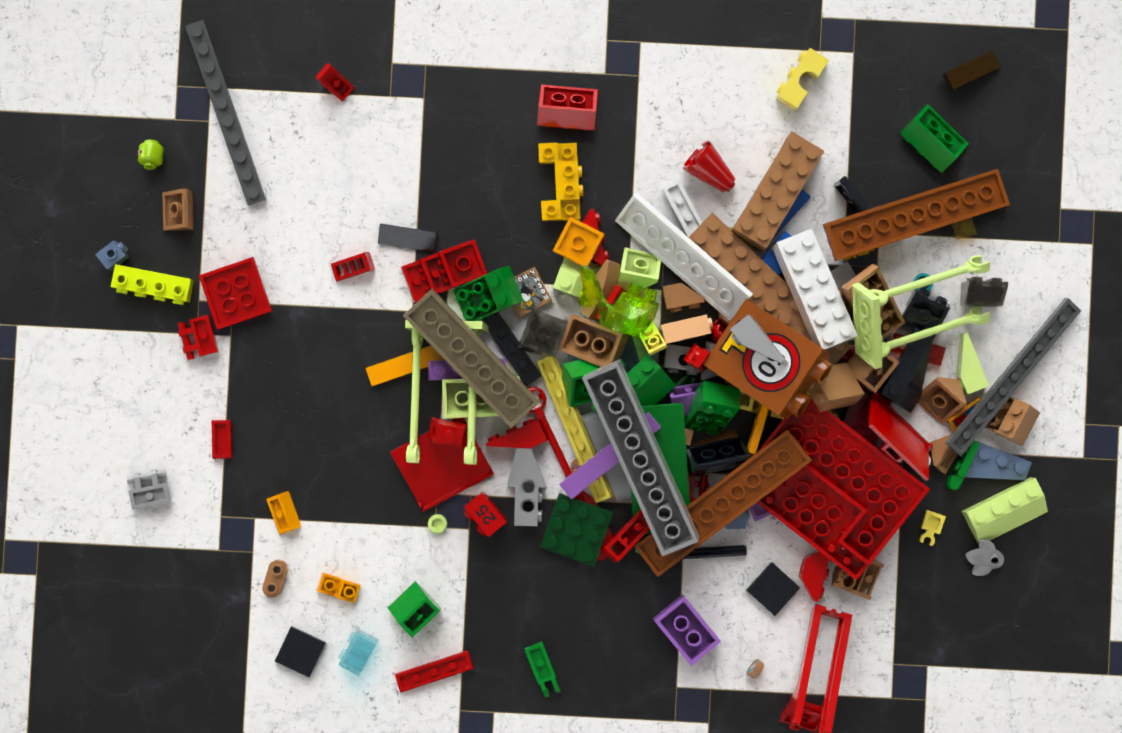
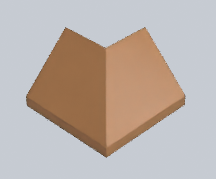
M937 377L922 390L921 397L917 403L943 424L966 405L967 402L959 379Z

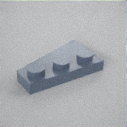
M979 442L980 445L965 476L970 478L1025 480L1032 462Z

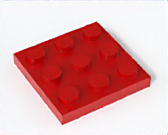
M254 257L199 275L217 330L272 312Z

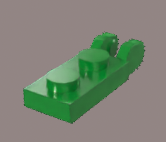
M973 441L963 453L961 459H957L953 470H955L954 474L947 478V488L951 490L959 489L980 445L979 442Z
M541 641L524 648L537 683L541 686L545 698L549 697V690L545 685L547 681H552L556 693L561 692L543 642Z

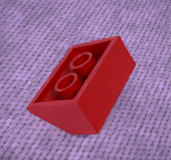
M541 85L537 126L581 129L585 131L595 130L598 89Z

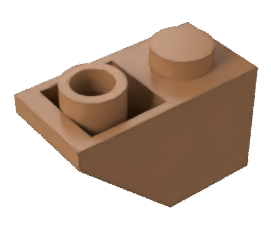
M683 283L662 286L665 309H670L671 313L682 311V307L689 306L690 309L701 307L700 304L705 302L702 296Z

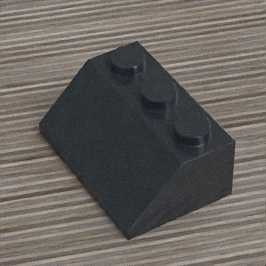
M740 436L686 447L687 467L691 477L702 476L712 472L718 473L727 469H736L751 458Z

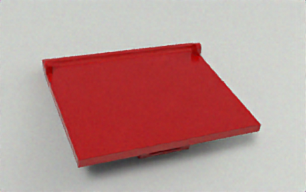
M878 392L872 393L870 396L869 427L885 442L880 446V449L897 464L904 460L927 481L929 479V449L933 445L899 415ZM889 446L898 454L897 457L888 449Z
M464 418L451 419V421L466 423ZM429 431L419 436L417 440V445L420 448L419 463L406 462V451L410 441L390 452L423 512L494 475L476 439L477 463L476 465L464 464L467 431L464 444L461 447L434 443L428 437Z

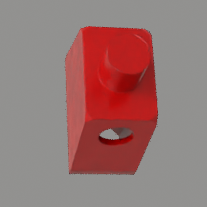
M431 417L428 437L434 443L461 447L465 441L468 423Z

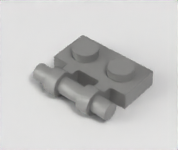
M155 469L151 470L150 473H136L134 476L127 477L128 485L135 484L136 487L134 490H129L132 509L171 502L168 483L160 484L159 481L160 478L167 476L165 470L158 471ZM152 480L153 486L143 488L142 483L144 481Z

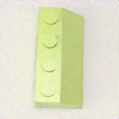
M464 379L442 380L444 418L468 417L469 384ZM476 392V417L499 416Z
M1029 477L963 510L962 513L979 545L980 539L990 541L1047 513L1048 509L1045 496L1036 478Z

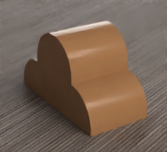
M874 264L864 269L838 290L853 321V284L860 283L868 290H889L879 267ZM888 298V302L880 307L883 340L905 324L894 298Z

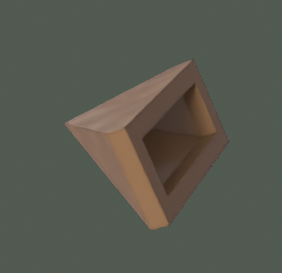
M952 434L930 442L933 445L931 448L933 465L943 474H946L957 457V454L945 444Z

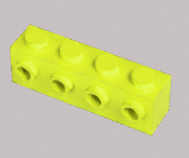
M116 264L111 282V287L116 288L118 293L128 294V291L135 292V296L146 298L147 295H152L154 300L164 302L168 298L173 299L172 303L184 305V302L190 303L194 280Z

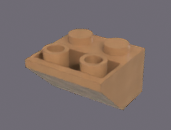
M854 353L847 362V365L859 384L871 393H876L900 362L888 354L882 358V367L874 369Z
M1010 397L985 428L1023 447L1040 412L1030 404Z

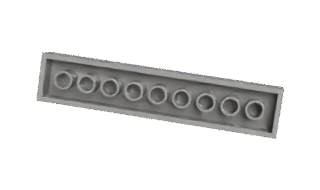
M621 359L584 374L582 377L583 382L661 555L665 556L699 541L698 531Z

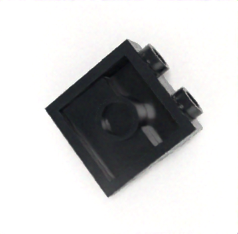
M925 288L914 289L902 314L905 324L901 327L914 332L916 328L925 330L941 325L950 310V304L947 303L948 300L942 296H937V298L931 296V292Z

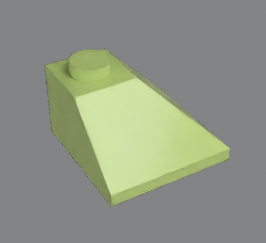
M625 248L617 285L626 291L636 293L657 283L661 261L652 253Z
M564 257L553 289L586 301L590 296L586 289L602 266L590 262L586 269Z

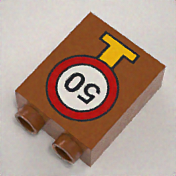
M745 299L703 363L705 367L787 420L792 414L799 417L805 411L810 402V397L805 393L813 381L821 384L832 369V364L827 361L831 356L828 351L747 299ZM748 314L751 315L784 356L788 364L785 366L742 344L738 345L731 337L733 332L730 329Z

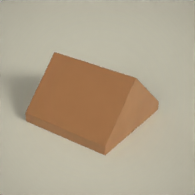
M188 189L163 192V231L194 230L193 192Z

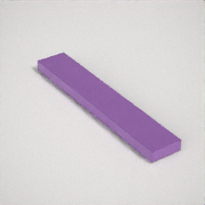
M647 412L645 414L653 433H655L661 426ZM611 442L559 484L571 499L619 462Z

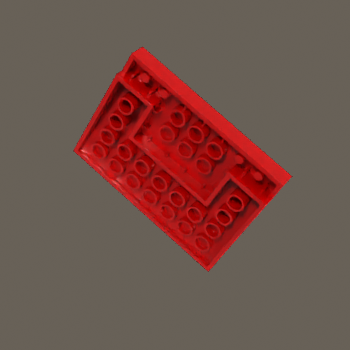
M810 397V402L805 411L799 417L792 414L788 420L784 418L759 451L788 429L812 461L757 503L857 580L930 488L828 410L820 412L814 400Z

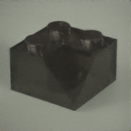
M531 309L518 349L535 355L555 358L568 321Z

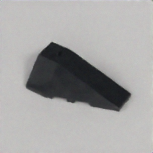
M916 328L913 333H916V332H919V331H922V330ZM932 336L906 344L897 359L900 363L878 391L880 396L909 413L913 411L921 397L933 341Z

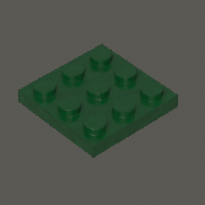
M559 493L540 547L595 567L614 512L577 498L571 499L568 495Z

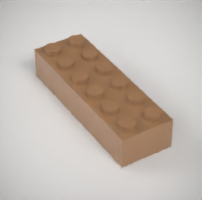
M791 131L731 231L740 239L763 252L777 232L824 150Z

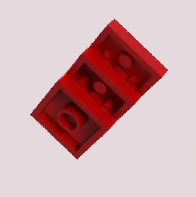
M475 239L401 266L414 303L418 302L431 289L437 294H441L487 274Z

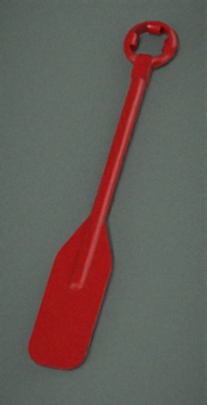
M529 387L528 389L532 393L533 390L540 392L538 396L540 400L543 399V404L534 407V410H531L529 413L536 414L567 478L572 474L571 469L542 410L546 405V394L538 387ZM584 490L574 497L598 506L595 500ZM609 527L602 548L613 537ZM600 550L597 560H604L608 558V556L602 550Z

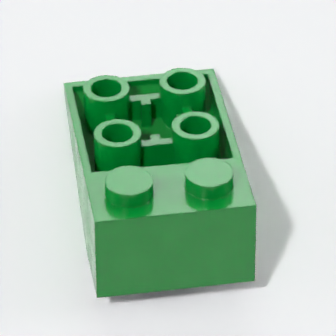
M510 266L499 268L453 289L465 321H479L524 302Z
M703 381L696 390L684 420L685 429L693 430L694 432H705L709 435H719L740 409V389Z

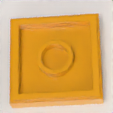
M570 217L553 252L587 269L604 233Z

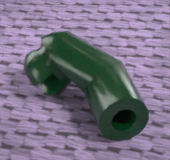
M683 374L675 382V385L682 386L699 383L700 378L696 375Z

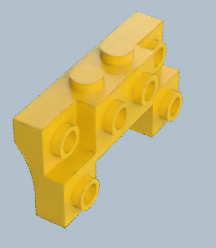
M539 143V164L555 163L556 200L541 201L542 221H568L570 217L580 220L579 196H583V185H579V177H582V166H578L577 143Z

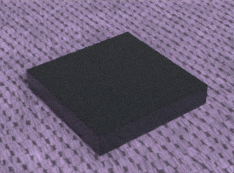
M846 176L834 184L855 214L869 207Z
M770 562L746 591L776 616L800 587L773 562Z
M291 626L274 662L306 677H310L326 642Z

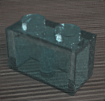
M358 629L356 633L352 632L347 640L350 643L347 650L343 648L338 657L341 660L338 665L359 676L379 639L361 629Z

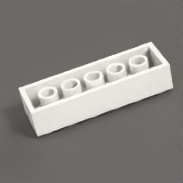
M810 229L777 242L772 247L812 342L828 350L857 337V332L813 230Z

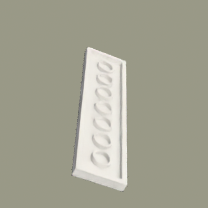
M638 193L631 197L615 221L729 321L735 316L745 299L748 300L753 295Z

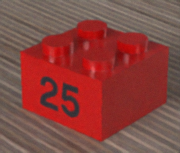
M484 491L464 506L466 509L464 514L470 521L475 520L478 524L476 528L482 536L485 534L488 537L491 536L507 522L505 516Z

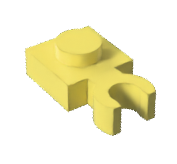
M926 510L920 527L925 529V532L920 535L919 542L923 543L924 538L929 537V545L933 546L935 543L934 533H941L946 516Z

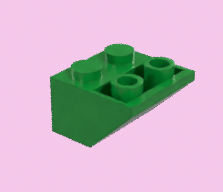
M416 581L387 607L400 626L412 638L442 609Z

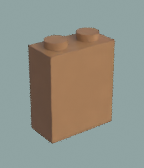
M847 363L832 365V369L826 379L821 384L813 381L808 389L820 412L856 405L865 394Z

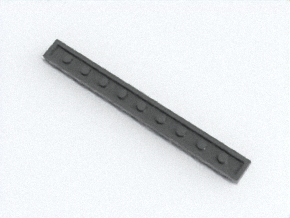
M201 20L186 25L190 42L247 205L251 206L267 199L205 21Z
M1069 298L1063 299L947 439L945 444L957 455H963L1081 312Z

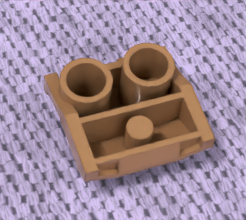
M873 560L857 580L836 565L832 573L831 585L871 600L872 590L880 570L885 564Z

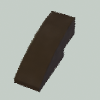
M992 50L945 72L942 76L952 92L1001 68Z

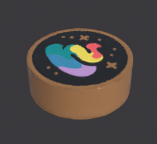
M756 659L750 665L746 674L751 678H756L764 668V663Z

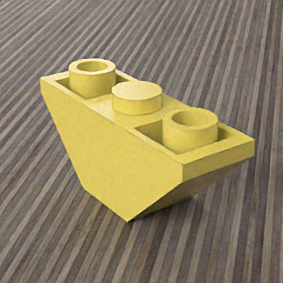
M647 310L630 318L640 342L649 356L667 348Z

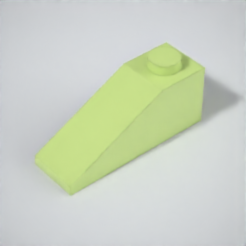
M968 332L960 334L956 376L959 379L964 395L989 386Z

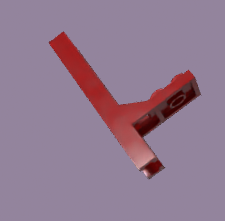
M815 604L812 608L798 682L791 700L781 713L779 720L789 724L790 729L799 731V728H804L814 732L818 731V733L832 732L852 614L842 611L839 614L836 613L835 609L829 611L826 610L827 607ZM821 615L839 621L825 698L821 706L805 702L820 619Z

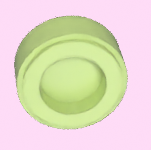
M441 514L431 516L428 521L430 531L436 534L445 531L447 519Z

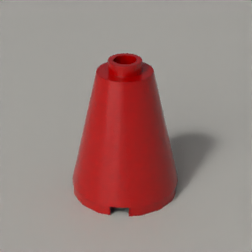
M707 140L701 144L703 146L702 149H696L684 163L685 167L682 169L721 192H729L736 183L734 181L736 178L713 144Z

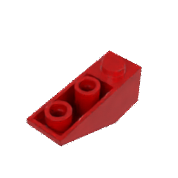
M531 418L523 422V427L517 429L516 426L505 430L507 434L499 437V434L488 438L489 442L486 443V446L530 449L548 440L539 420L534 421Z

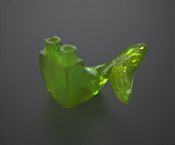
M586 265L581 266L583 289L579 296L578 304L584 307L598 304L600 322L604 327L634 337L643 334L654 321L659 306V303L655 302L657 291L645 288L643 297H639L642 286L630 283L627 293L622 292L619 299L613 305H610L603 295L594 272Z

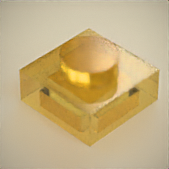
M972 218L952 224L957 240L977 234Z

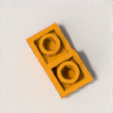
M322 572L316 590L317 592L355 603L361 585Z

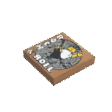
M535 267L514 277L524 302L512 306L518 318L552 301Z

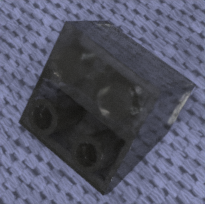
M983 277L967 278V281L961 283L960 306L1002 307L1008 282H1002V278L986 279V281H983Z

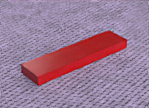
M466 650L395 673V678L401 693L472 670L474 667L469 651Z

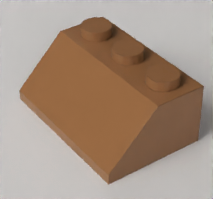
M571 314L558 350L603 367L620 358L624 352L629 334L580 315Z

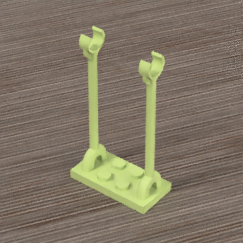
M982 255L973 256L961 267L886 291L868 290L860 283L853 284L854 328L858 335L855 337V353L874 369L882 367V358L886 357L892 348L968 323L978 325L988 323L990 321V312L982 315V306L971 308L970 312L966 313L962 318L885 343L882 342L880 307L885 305L890 297L967 272L986 273L990 270V261L982 263Z
M405 320V328L412 331L413 345L410 445H408L406 451V462L419 463L420 448L417 445L420 358L423 336ZM464 321L479 338L480 333H488L489 326L483 321ZM470 385L467 446L464 450V464L476 465V391Z

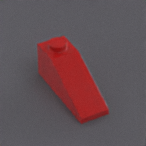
M640 509L601 549L614 563L619 562L650 529L642 510Z

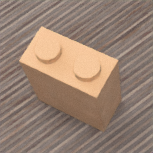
M706 314L663 324L659 328L665 343L671 344L709 335L713 329V323L711 318H707Z

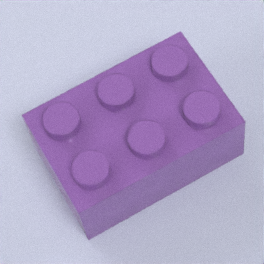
M683 594L653 618L691 666L721 642Z

